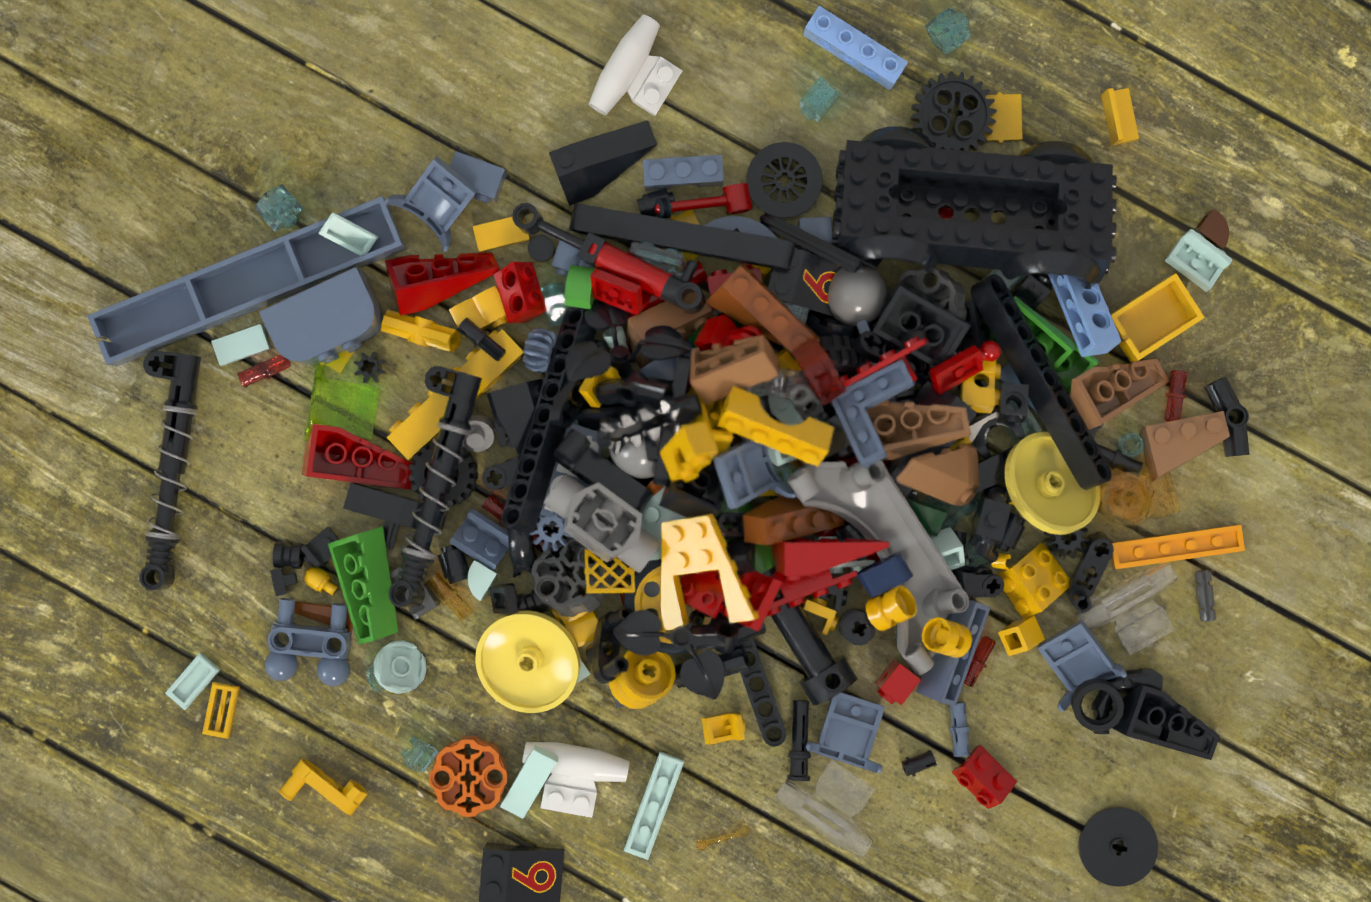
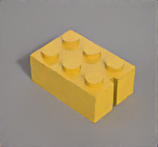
M1177 273L1166 277L1110 313L1118 330L1119 337L1122 339L1119 346L1130 363L1139 361L1205 318Z

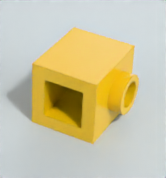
M1035 615L1014 621L998 632L1008 656L1029 651L1045 640Z

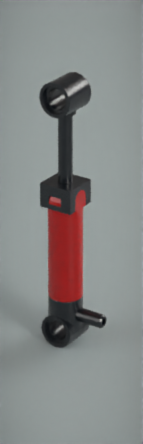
M521 203L513 210V222L525 234L532 235L542 231L579 249L577 257L582 262L629 282H634L640 285L642 290L681 308L686 313L695 314L703 309L705 296L696 284L690 283L699 266L697 262L689 260L682 276L678 278L607 243L606 240L590 232L584 241L545 222L541 213L532 204ZM527 214H533V220L528 224H523V218ZM693 292L697 294L694 303H684V298L688 293Z

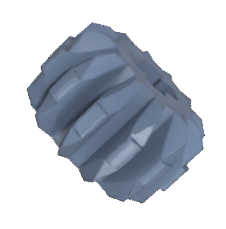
M534 328L528 334V339L525 341V348L523 349V362H525L527 369L538 373L547 372L558 337L557 333L548 329Z
M556 512L554 516L550 515L553 518L539 515L540 522L538 521L536 525L538 529H534L530 533V535L539 534V537L534 540V544L537 545L544 540L543 550H547L550 542H552L554 551H557L559 548L558 540L563 546H567L568 542L563 536H571L563 531L564 522L562 521L564 518H558ZM554 521L557 523L555 527L559 526V531L550 536L547 534L548 530L545 531V525L551 524Z

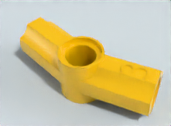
M387 310L382 320V332L408 339V342L428 348L432 346L454 353L461 343L460 332L437 325L436 322L425 318L407 315L400 316L399 312Z

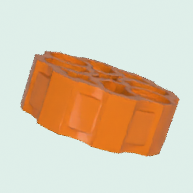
M464 736L460 740L448 743L436 756V761L429 776L430 786L434 789L437 802L445 810L457 812L462 817H474L478 813L492 809L500 801L509 780V766L506 765L502 751L496 744L481 740L477 736ZM467 744H470V747L475 749L471 755H468V751L461 750ZM484 753L485 756L479 760V768H477V758ZM469 765L471 775H476V777H474V779L471 781V785L469 778L464 777V775L467 773L469 769ZM493 769L499 770L502 773L503 779L501 781H493L490 778L489 772ZM446 771L450 776V781L446 783L439 781L437 772ZM479 782H480V792H478V790H477V784H478ZM462 784V794L457 799L455 796L461 791ZM468 797H471L472 802H476L472 808L469 807V803H465Z

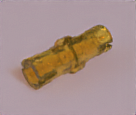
M439 572L426 582L440 597L442 605H447L461 622L474 611L459 596L457 588L453 589Z

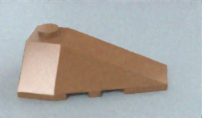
M1158 359L1136 361L1121 365L1113 364L1106 367H1092L1072 379L1070 398L1090 430L1104 424L1170 381Z
M885 400L867 410L888 457L881 460L882 462L971 435L966 408L926 406L916 405L913 402L896 403Z
M962 443L957 445L954 451L946 448L937 456L929 453L915 457L896 480L901 484L949 504L967 505L976 496L975 491L980 486L977 448L974 445Z

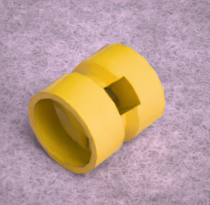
M898 585L886 591L884 595H878L868 600L866 603V613L871 624L876 629L885 631L897 625L898 622L902 623L914 617L917 613V604L909 589L903 585Z
M935 617L930 619L924 626L922 642L930 651L959 658L964 656L970 649L972 636L965 625Z

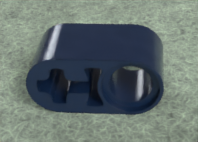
M896 552L870 564L857 574L869 598L901 585L913 577L901 552Z

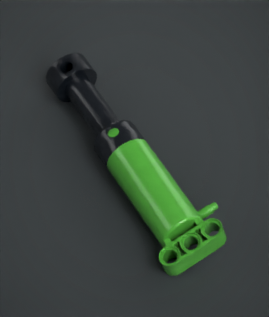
M724 495L720 510L716 516L726 512H749L754 508L750 501L738 508H728ZM732 524L723 525V527H727V529L732 528ZM741 539L725 540V542H726V544H727V541L741 540ZM756 544L755 570L761 574L773 577L772 574L776 572L770 545ZM779 590L773 602L782 599ZM789 603L780 606L781 612L771 616L806 673V676L799 683L813 706L833 698L856 682L858 678L845 656L832 657L801 605L790 608ZM830 674L832 681L829 686H826L825 679Z

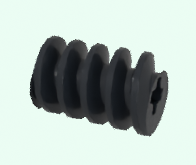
M849 609L839 619L840 633L853 645H866L875 634L876 628L871 624L867 613L861 609ZM856 621L860 623V630L858 632L854 630V623Z

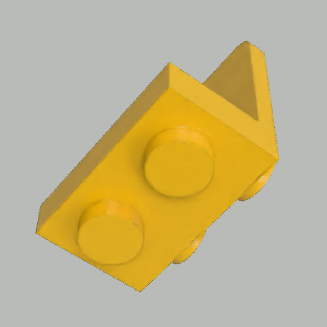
M1044 543L1035 546L1016 564L1009 566L1008 570L1003 569L996 574L1003 579V591L1023 618L1044 611L1070 586L1069 577Z

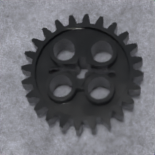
M950 71L948 78L945 79L944 75L940 73L938 82L933 78L929 79L930 88L922 85L920 90L924 95L916 94L914 99L920 104H913L911 109L918 113L912 115L910 120L918 121V123L912 129L920 130L921 133L932 141L936 148L969 151L970 147L972 150L977 151L979 149L977 142L985 144L987 140L984 135L990 136L993 132L987 126H992L996 123V120L990 118V116L994 115L997 110L989 108L995 100L986 99L990 90H980L983 84L982 81L974 85L973 75L968 80H964V72H961L958 78H955L953 71ZM958 92L960 96L955 115L958 117L953 122L952 137H948V128L952 115L949 113L954 107L955 93ZM937 95H946L949 98V104H940L937 100ZM963 100H972L975 104V109L967 110L963 106ZM932 120H941L944 124V130H935L932 126ZM958 125H966L970 130V134L968 136L961 135L958 132Z

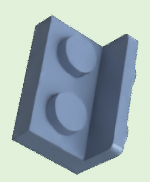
M471 509L449 543L494 571L509 550L508 530L492 522L485 515Z

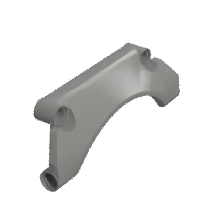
M881 460L866 468H863L860 462L854 463L850 468H848L845 462H821L818 467L809 463L805 464L787 479L803 506L820 508L840 516L858 529L866 539H881L889 542V548L876 552L880 560L896 552H901L913 574L912 578L901 585L908 588L914 596L917 604V613L914 617L902 623L898 622L897 648L914 675L918 676L926 673L934 666L935 662L932 657L936 652L928 650L922 642L924 626L932 618L940 617L946 619L949 614L966 611L969 605L967 593L957 581Z

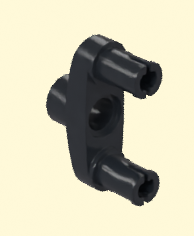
M623 606L615 612L610 611L602 615L598 620L593 642L586 647V657L592 664L593 676L601 684L613 681L617 675L628 670L629 663L627 659L619 656L620 642L613 634V630L633 613L630 608Z

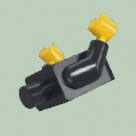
M993 487L988 497L981 495L968 544L974 545L976 553L991 562L993 568L1008 570L1006 560H1011L1010 554L998 553L996 548L1003 540L1011 505L1014 504L1007 489L1002 487Z

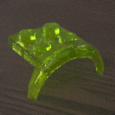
M316 365L314 368L309 413L303 436L304 441L307 442L312 424L340 427L358 437L372 439L380 387L325 378L324 367Z

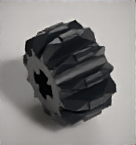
M1081 528L1070 533L1071 539L1066 541L1061 539V535L1043 532L1044 535L1050 536V539L1046 540L1044 545H1053L1050 553L1055 555L1059 551V558L1065 559L1067 553L1070 558H1075V549L1082 553L1085 551L1080 543L1089 542L1088 538L1082 537V534L1088 532V528Z

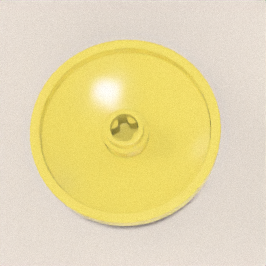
M1049 432L1030 434L1011 449L1005 463V483L1014 506L1029 523L1044 532L1064 535L1073 533L1092 521L1100 504V485L1089 490H1084L1079 486Z
M526 610L499 617L483 633L476 649V669L482 685L496 701L515 711L539 713L555 708L570 695L579 678L581 661L575 640L561 623L543 613Z

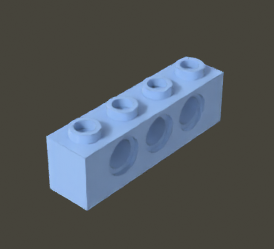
M818 6L804 29L803 36L890 91L908 61L821 6Z
M1048 274L1081 357L1108 353L1121 342L1118 330L1109 313V308L1100 291L1099 284H1095L1091 289H1084L1086 283L1079 278L1060 274Z

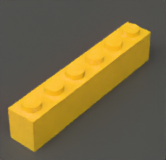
M503 329L499 332L494 330L489 335L491 339L506 350L505 355L500 361L494 360L482 349L475 348L467 355V362L461 368L456 366L452 369L482 378L476 400L524 356L523 350ZM447 380L444 384L452 386L453 381ZM429 391L427 393L429 398L423 404L421 402L416 403L408 411L410 416L402 422L400 419L389 429L391 434L387 438L407 460H414L413 457L420 452L422 447L430 445L433 439L438 437L440 428L437 425L439 418L444 416L448 396Z

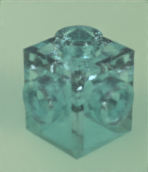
M950 7L939 13L936 18L925 25L932 44L946 55L972 37L968 28L970 25L968 18L962 12L957 13Z
M283 184L265 192L255 206V210L274 232L283 227L289 229L298 221L297 216L303 209Z

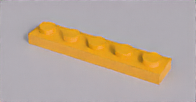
M1238 524L1113 542L1114 551L1111 560L1113 569H1122L1245 551L1242 525Z

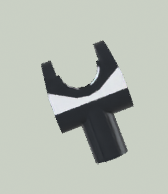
M980 380L974 381L977 386L984 387ZM1007 401V407L1011 410H1014L1011 403ZM994 405L992 413H977L969 424L971 435L968 437L985 460L992 457L987 448V435L992 428L1006 426L1012 432H1015L1019 441L1026 437L1021 423L1009 426L1003 424V421H996L997 405Z

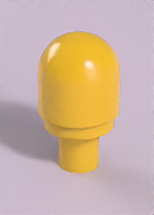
M310 567L306 570L304 581L312 589L320 593L325 590L332 596L337 593L339 587L331 582L332 578L327 572L317 567Z

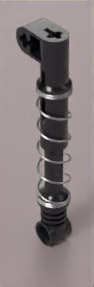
M152 351L147 354L143 361V368L149 376L171 380L168 399L164 402L163 410L166 411V417L161 422L162 426H164L162 444L157 447L161 451L159 468L154 471L155 475L161 478L160 492L150 496L152 500L158 503L157 514L155 517L147 520L148 524L154 527L152 530H147L145 534V539L151 549H147V553H150V555H147L146 559L149 562H145V567L139 575L141 585L147 590L167 589L175 580L173 565L169 563L173 562V558H170V556H174V552L171 549H175L181 536L173 528L175 516L184 513L181 509L176 508L178 492L187 489L185 485L180 483L181 474H185L186 467L190 465L187 457L189 443L194 440L190 436L192 421L198 414V406L195 403L201 357ZM159 363L173 364L172 369L159 367ZM157 471H162V476ZM159 495V500H156L153 496ZM156 519L155 525L150 523V520ZM156 571L160 573L161 577L158 583L154 579Z
M441 366L430 368L425 375V385L428 390L448 396L449 398L444 416L439 418L437 427L440 430L438 437L433 439L435 448L431 461L426 463L429 469L425 483L419 487L420 492L425 495L422 509H416L412 512L413 516L418 520L415 533L405 536L410 545L403 546L401 552L402 562L405 563V565H401L403 571H399V575L402 577L397 578V581L389 589V599L397 607L415 608L420 606L425 599L424 584L421 581L425 582V577H423V575H427L425 568L428 569L429 565L434 563L436 556L430 550L433 536L442 534L441 530L436 528L440 511L449 510L448 506L443 503L445 494H450L451 487L456 485L453 480L458 463L463 461L460 455L465 439L470 437L472 428L470 420L482 381L480 377ZM442 380L453 381L452 386L442 384ZM422 488H427L426 493L422 490ZM421 511L419 517L415 515V512ZM413 535H414L413 540H412V542H411V541L408 539V536H413ZM407 589L409 590L408 599H406L405 592Z

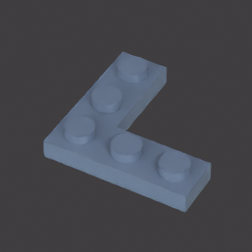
M902 359L829 396L863 468L888 457L867 410L915 386Z

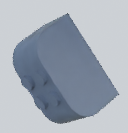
M357 267L259 312L277 351L289 360L307 365L318 364L319 362L328 364L339 359L338 354L348 350L349 353L361 349L363 347L362 343L370 340L379 332L383 320V311L366 273Z

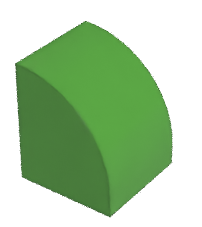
M570 266L565 285V306L591 309L595 298H593L590 275L596 268Z

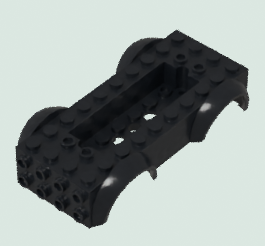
M889 126L874 130L861 141L847 140L845 150H840L839 162L836 167L837 186L834 193L836 208L833 212L832 225L835 226L831 244L861 260L879 258L905 260L923 266L926 272H932L937 264L1000 270L1007 280H1013L1016 277L1029 274H1060L1083 280L1086 283L1084 289H1091L1095 284H1099L1104 274H1108L1110 263L1115 261L1116 247L1112 246V239L1116 235V223L1112 221L1117 205L1116 199H1113L1117 176L1113 175V164L1095 163L1082 148L1072 143L1046 141L1024 149L1017 156L936 148L928 137L915 129ZM941 207L951 209L953 217L943 219L939 216L938 210ZM969 212L977 215L978 220L975 222L968 221L965 218V214ZM1001 212L1005 215L1006 221L1003 224H996L992 221L991 214Z

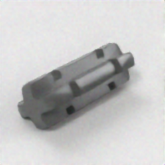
M1200 570L1195 573L1196 582H1199L1197 586L1199 607L1202 608L1199 611L1200 619L1204 622L1216 620V612L1213 610L1215 603L1213 585L1210 584V581H1212L1211 571Z

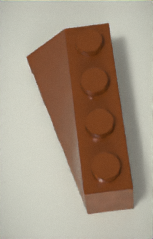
M743 263L705 301V303L745 326L751 325L757 328L766 338L789 350L800 361L820 342V337Z
M778 494L776 499L766 501L743 515L745 542L771 545L843 526L844 519L827 510L803 506L798 496L788 498Z

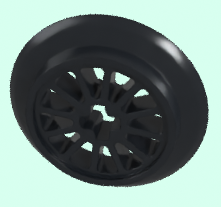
M779 142L766 146L755 155L749 165L746 182L749 186L750 197L759 209L769 215L789 218L804 213L816 202L822 188V172L818 161L806 148L795 143ZM781 159L789 160L786 169L783 168ZM777 160L780 171H778L771 163ZM791 161L799 164L794 170L789 171ZM769 167L775 175L765 173V168ZM800 168L805 172L803 175L794 176ZM782 174H787V179L792 181L787 183L786 187H782L781 182H777V179H780ZM762 177H766L774 181L762 183ZM805 178L807 183L806 185L796 182L795 180ZM775 186L769 193H765L763 187ZM793 186L802 188L805 191L800 195ZM776 190H779L777 200L771 199L770 196ZM789 190L797 197L796 200L790 201ZM782 192H785L787 203L780 202Z

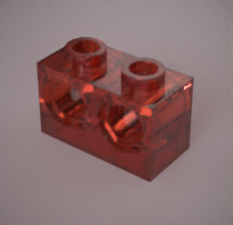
M816 338L792 351L810 387L823 405L847 391L829 356Z

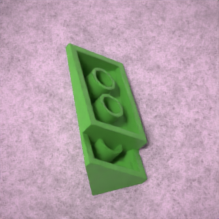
M1015 296L1014 299L1069 394L1072 379L1095 367L1099 361L1093 356L1081 357L1074 341ZM990 330L991 338L996 341L995 337L993 336Z

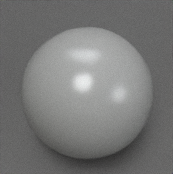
M861 264L860 271L857 270L856 273H851L841 268L831 280L828 290L829 307L834 315L833 318L840 321L843 325L857 327L856 323L864 320L870 324L880 316L887 303L888 293L885 281L870 266Z
M651 418L652 425L660 423L656 418ZM637 421L634 425L625 428L621 427L614 431L611 436L619 438L625 433L630 434L642 428L641 423ZM661 435V437H660L659 440H655L658 455H659V450H660L662 435ZM644 438L642 445L637 448L627 442L618 455H614L609 448L614 465L632 478L647 479L654 476L657 463H654V461L647 462Z

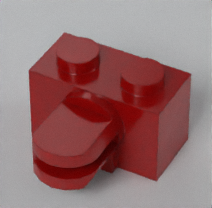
M722 315L707 319L694 343L701 351L711 350L715 344H721L722 347L732 346L735 340L761 336L763 334L751 325L737 328L730 318Z

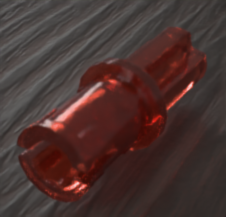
M281 354L265 362L260 360L258 365L238 372V378L243 387L246 388L263 379L269 380L270 376L290 368L291 362Z
M1171 370L1168 393H1165L1167 404L1164 420L1166 422L1180 420L1183 399L1187 398L1184 393L1188 372Z
M988 636L982 638L974 653L964 684L973 688L983 668H987L985 662L996 644V641Z

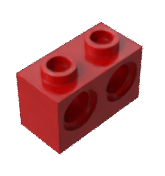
M513 261L494 274L508 323H528L547 311L533 262Z

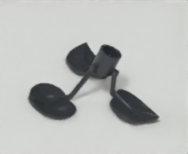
M595 299L591 309H585V321L591 328L596 330H605L610 327L614 348L609 354L604 346L598 348L591 341L575 344L566 356V374L569 382L572 383L580 379L599 376L608 371L610 366L618 371L619 376L623 377L631 372V363L636 362V356L640 349L641 354L648 359L667 360L690 353V347L676 329L661 325L648 329L645 333V340L638 342L631 355L625 346L618 344L615 327L628 322L629 312Z
M724 599L722 604L726 607V601ZM695 609L686 626L676 627L672 634L659 632L661 621L657 615L648 610L633 612L613 630V634L621 645L639 655H651L657 652L661 645L659 637L671 639L672 644L678 649L686 648L693 658L686 660L681 667L680 677L682 683L693 693L713 700L718 698L725 676L721 658L712 650H705L697 655L690 646L693 640V633L690 628L700 611Z

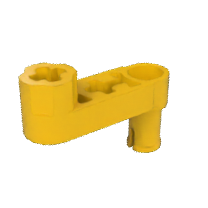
M304 758L300 759L293 768L290 778L278 791L285 799L292 801L305 783L309 784L348 815H352L368 795L366 789L352 779L343 788L321 769Z

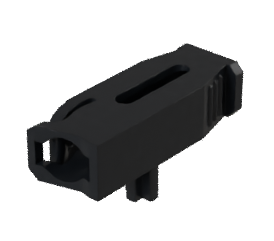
M352 482L350 483L343 509L385 520L383 531L386 548L393 549L400 525L416 529L418 520L413 516L412 512L416 509H422L423 501ZM449 510L440 511L436 528L441 530V532L444 530ZM421 511L415 512V515L419 517Z

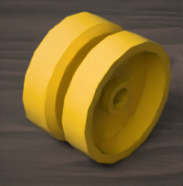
M627 650L621 655V658L627 659L629 663L628 670L617 675L613 681L608 683L613 696L621 704L631 709H643L654 704L672 689L675 681V667L671 657L666 653L657 651L651 655H639Z

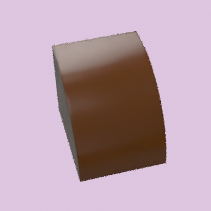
M1215 209L1207 212L1194 229L1195 232L1202 234L1207 241L1221 250L1225 248L1228 242V224L1222 214Z

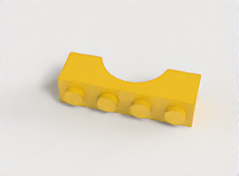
M735 386L732 387L724 401L717 426L732 433L739 434L754 442L761 443L817 467L829 451L834 429L833 426L808 417L803 423L798 425L779 423L769 417L763 410L759 396Z

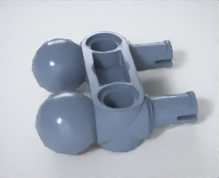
M280 598L278 620L275 624H272L271 632L268 636L270 653L267 655L264 663L265 671L269 677L277 681H287L292 678L298 668V661L295 655L322 658L317 666V674L325 685L334 687L345 683L350 675V664L347 658L352 644L350 631L346 628L347 605L333 603L330 627L296 625L293 622L295 599ZM280 632L288 635V645H284L279 641L278 636ZM335 637L341 641V650L332 648L331 638Z

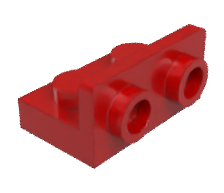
M595 269L590 275L593 298L637 316L651 301V296L642 292L641 286L634 282H629L599 269Z
M755 570V572L741 575L740 582L742 586H746L750 598H748L753 611H757L759 618L738 623L759 631L782 582ZM726 606L723 614L729 618Z

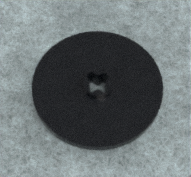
M1110 807L1097 812L1085 823L1079 836L1078 849L1082 864L1091 876L1106 885L1122 887L1140 881L1151 871L1158 854V840L1152 825L1141 814L1125 807ZM1120 840L1121 844L1124 845V849H1119L1118 853H1116L1112 845L1118 844Z

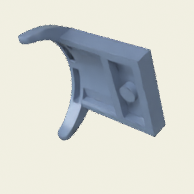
M436 156L408 195H391L385 199L384 204L386 206L393 205L403 208L422 219L436 233L441 242L442 251L446 252L452 241L451 226L479 190Z
M746 439L713 457L728 508H738L770 489L788 498L797 497L794 490L787 486L776 473L766 445Z
M1083 620L1038 644L1037 649L1068 689L1057 705L1061 712L1071 705L1074 691L1084 681L1093 678L1109 680L1121 676L1125 678L1127 676L1124 668L1120 664L1114 663Z
M842 692L831 698L818 742L808 741L806 749L834 760L875 773H881L883 766L869 760L885 706Z

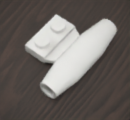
M642 15L624 35L598 78L589 101L591 108L603 115H607L627 92L634 104L653 116L657 114L683 71L661 56L649 55L660 28V24L647 15Z
M526 742L522 763H525L535 745L559 757L551 771L552 774L545 782L541 803L542 809L592 818L597 795L595 781L626 782L629 760L601 750L559 742Z

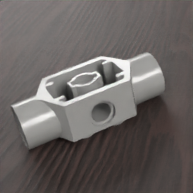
M565 473L543 502V504L565 519L563 528L565 533L606 563L619 558L629 567L640 573L661 545V542L641 528L642 514L599 482L586 488Z

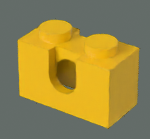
M983 361L984 370L960 384V399L977 413H992L994 405H999L1000 390L995 389V380L1000 379L1001 364H996V361ZM985 380L988 386L986 388L979 387L974 381Z
M706 422L682 426L661 450L660 455L671 481L681 479L683 481H690L699 475L698 473L702 467L707 466L711 462L710 459L718 452V449Z

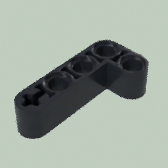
M571 429L556 448L553 455L554 460L589 486L599 482L641 513L653 497L652 492L589 447L590 441L580 432Z

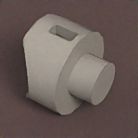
M472 415L470 420L472 427L470 437L465 439L463 446L474 452L485 451L494 441L496 429L494 420L483 415Z

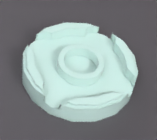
M404 640L393 641L382 647L377 653L373 665L374 674L379 684L387 691L395 694L408 693L417 688L424 680L427 670L426 661L423 654L416 649L417 647L413 643Z

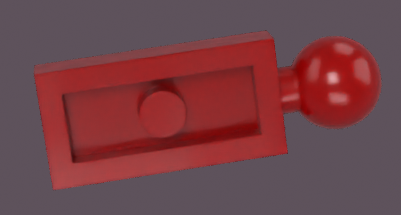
M986 341L980 346V349L973 345L932 368L930 376L933 390L940 395L983 371V361L994 362L1000 357L1001 348L999 344L994 341Z

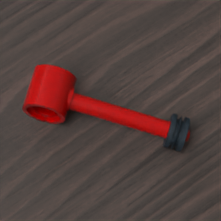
M748 183L723 187V196L670 202L668 197L656 198V216L668 219L673 212L720 206L726 208L727 215L749 212L753 209Z

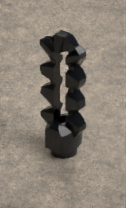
M689 393L676 398L663 396L660 397L659 407L644 403L639 406L637 413L623 411L620 412L619 419H601L600 429L597 433V442L600 447L610 448L614 455H618L627 442L631 443L635 448L641 446L645 435H648L653 441L659 440L665 427H668L676 434L685 423L697 419V416L703 414L700 401L696 394L689 395ZM668 412L670 418L649 427H642L630 434L625 433L619 438H613L610 432L617 431L621 427L625 428L634 425L637 421L653 418L659 413L664 414Z

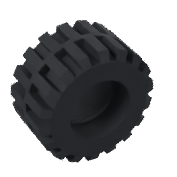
M845 335L821 337L820 342L800 361L799 367L802 370L800 372L801 382L808 384L814 380H823L826 384H831L832 389L835 387L832 382L847 375L851 379L858 375L856 369L865 365L866 362L865 358L858 355L854 349L855 339H849V336Z
M434 442L422 447L420 452L413 457L414 462L409 467V470H411L409 481H412L413 484L411 488L413 492L418 494L417 497L420 500L425 498V495L420 492L419 487L425 483L429 469L426 463L431 461L435 448ZM464 447L460 455L463 461L457 465L459 472L457 483L451 488L450 494H445L443 503L448 507L458 505L465 499H468L472 495L471 492L477 486L476 479H478L479 473H477L476 468L478 466L473 460V455ZM422 488V490L426 493L427 488Z

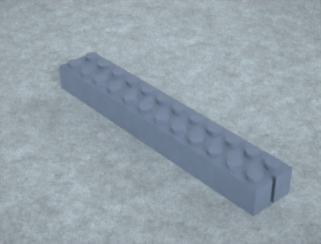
M381 196L338 214L378 236L370 251L365 255L360 256L320 235L319 231L327 221V219H324L87 315L95 337L104 340L110 339L111 341L98 342L106 364L117 367L147 355L152 351H157L305 291L352 268H361L406 250V245L390 206L384 204L385 198Z

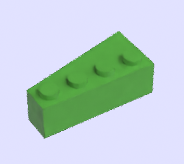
M383 527L328 543L358 644L375 641L398 633L395 605L389 599L391 578Z

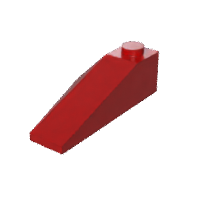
M462 253L457 258H444L443 254H435L434 259H420L419 255H408L385 260L391 290L400 316L426 310L499 271V266L493 253Z
M312 424L305 447L301 475L411 490L412 481H409V475H411L409 467L413 463L340 427Z
M797 537L771 544L770 547L776 572L784 575L786 580H802V576L813 575L889 548V542L881 539H844V542H840L839 539L820 538L818 542H814L812 539Z

